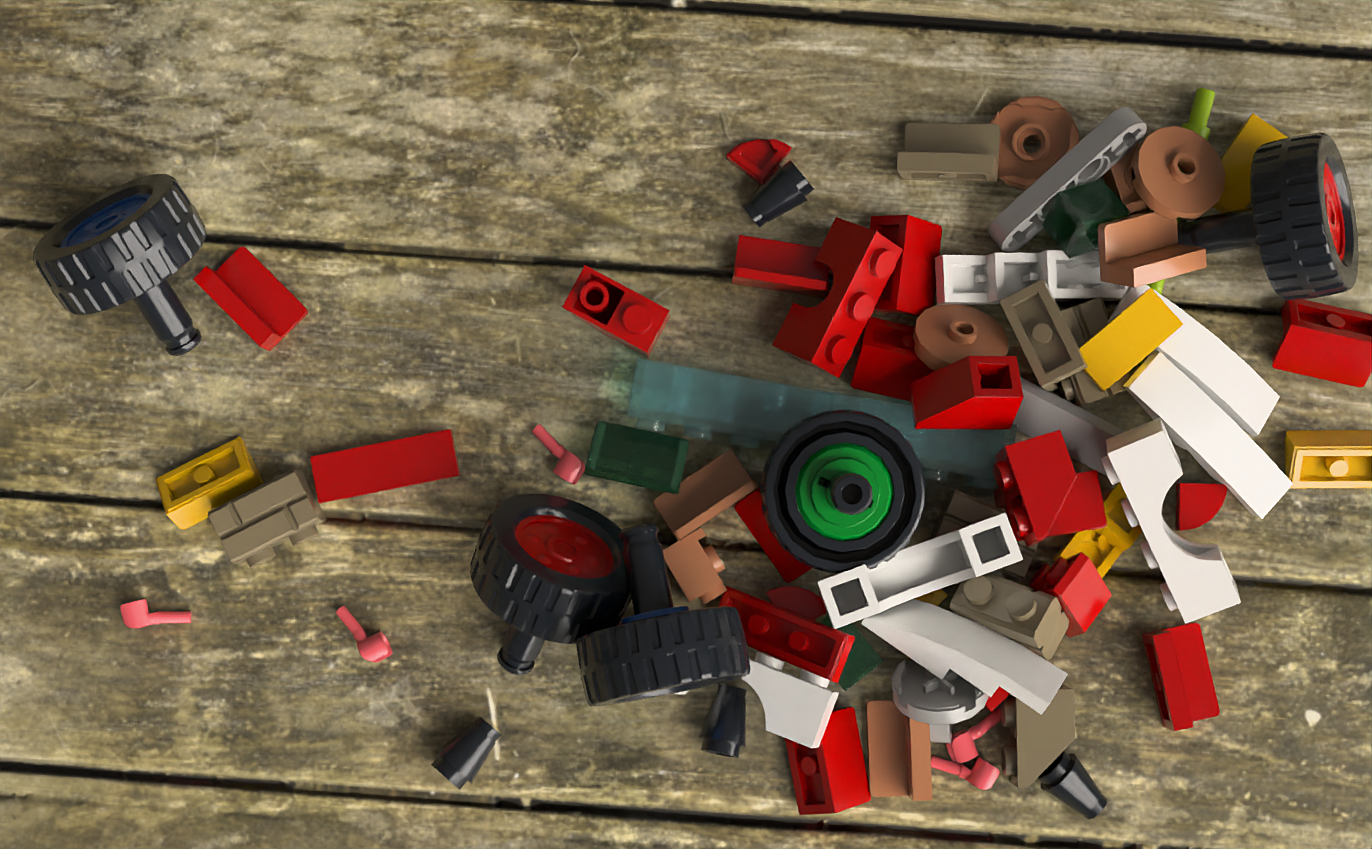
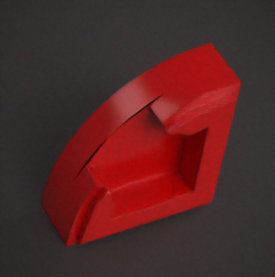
M756 139L738 144L728 152L726 159L761 185L773 169L784 161L791 152L792 147L776 139Z
M1176 483L1175 531L1195 529L1209 522L1221 509L1226 498L1227 487L1224 484Z
M781 586L765 592L772 604L809 619L815 620L827 613L822 598L810 590L796 586Z

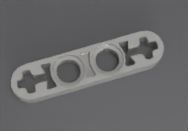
M1122 107L1114 111L1006 207L990 224L988 229L989 236L1005 253L1014 252L1021 248L1132 150L1145 135L1147 130L1146 123L1130 107Z

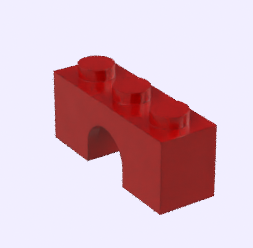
M836 217L815 258L816 261L832 270V289L825 300L814 307H803L793 303L772 346L800 362L839 378L852 355L853 349L868 319L874 311V307L890 275L896 267L903 249L877 231Z

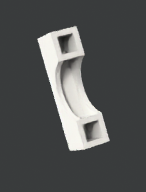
M1161 417L1106 439L1108 456L1101 458L1104 469L1112 485L1121 482L1127 495L1126 499L1121 500L1123 510L1131 527L1140 525L1147 540L1141 542L1140 545L1151 569L1160 567L1166 582L1159 584L1169 610L1179 609L1186 624L1241 603L1236 583L1218 544H1199L1188 541L1173 532L1162 517L1161 510L1165 495L1173 483L1183 475L1180 459Z
M1001 513L900 550L894 558L888 562L879 563L874 569L870 570L864 564L818 580L816 584L832 627L837 629L924 594L1023 560L1007 515L1006 513Z
M757 652L755 660L749 658L751 667L749 675L741 679L746 681L755 690L762 702L765 712L766 730L809 748H818L839 692L827 688L830 682L828 679L802 669L800 677L782 670L784 661ZM684 691V692H679V693H674V694H684V695H686L689 691Z

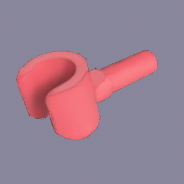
M541 424L537 425L532 430V433L554 456L560 459L552 472L575 485L585 471L584 462L560 445Z
M146 599L120 606L123 623L129 628H142L159 623H191V611H158L149 613Z
M346 606L340 607L335 612L354 635L359 653L364 659L377 663L393 654L392 648L382 631L368 637L365 629H363Z
M999 708L977 725L953 733L952 742L946 743L953 762L963 763L979 755L973 740L982 737L983 734L1001 721V710Z
M934 755L931 758L932 768L957 775L959 778L965 779L982 790L991 788L1000 774L999 769L978 757L971 770L962 764Z

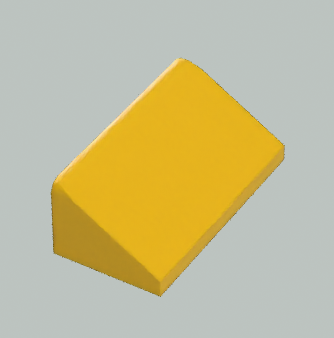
M1372 430L1286 431L1285 471L1286 476L1293 483L1290 488H1372Z
M240 436L155 478L166 515L182 530L208 518L209 511L264 484Z

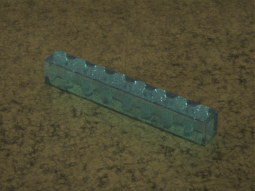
M638 358L627 414L628 418L637 420L636 428L664 433L665 425L684 428V437L711 441L712 433L731 436L730 445L758 449L759 441L776 444L780 437L792 426L811 415L839 409L861 411L884 420L901 432L904 438L910 442L916 456L920 459L924 479L946 482L948 474L966 477L965 486L994 490L996 482L993 471V463L997 462L995 455L1004 446L1015 443L1018 424H1012L1010 430L914 429L912 407L908 405Z

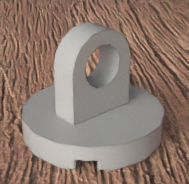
M904 659L896 666L891 676L894 704L902 714L915 721L929 724L931 742L951 743L954 724L972 718L984 708L989 697L951 669L948 670L941 680L914 660L906 664Z

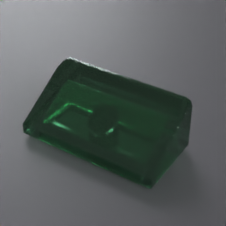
M598 421L595 426L584 474L678 494L689 441L679 437Z

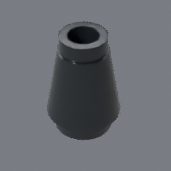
M790 160L782 167L778 164L742 207L753 221L761 227L766 222H770L808 201L806 196L814 188Z
M718 685L717 694H715L699 738L703 739L701 751L739 758L740 748L746 747L745 696L747 690L730 685Z
M479 716L474 723H471L436 751L439 756L431 765L460 790L467 781L472 784L501 734Z
M1063 751L1038 777L1041 781L1040 786L1042 790L1082 814L1086 819L1095 818L1103 811L1107 804V798L1102 794L1074 753L1067 754Z

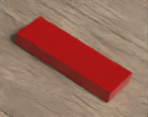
M451 429L310 457L319 504L461 476Z
M726 586L727 591L723 593L718 607L730 606L735 607L739 611L748 647L838 683L855 640L854 636Z

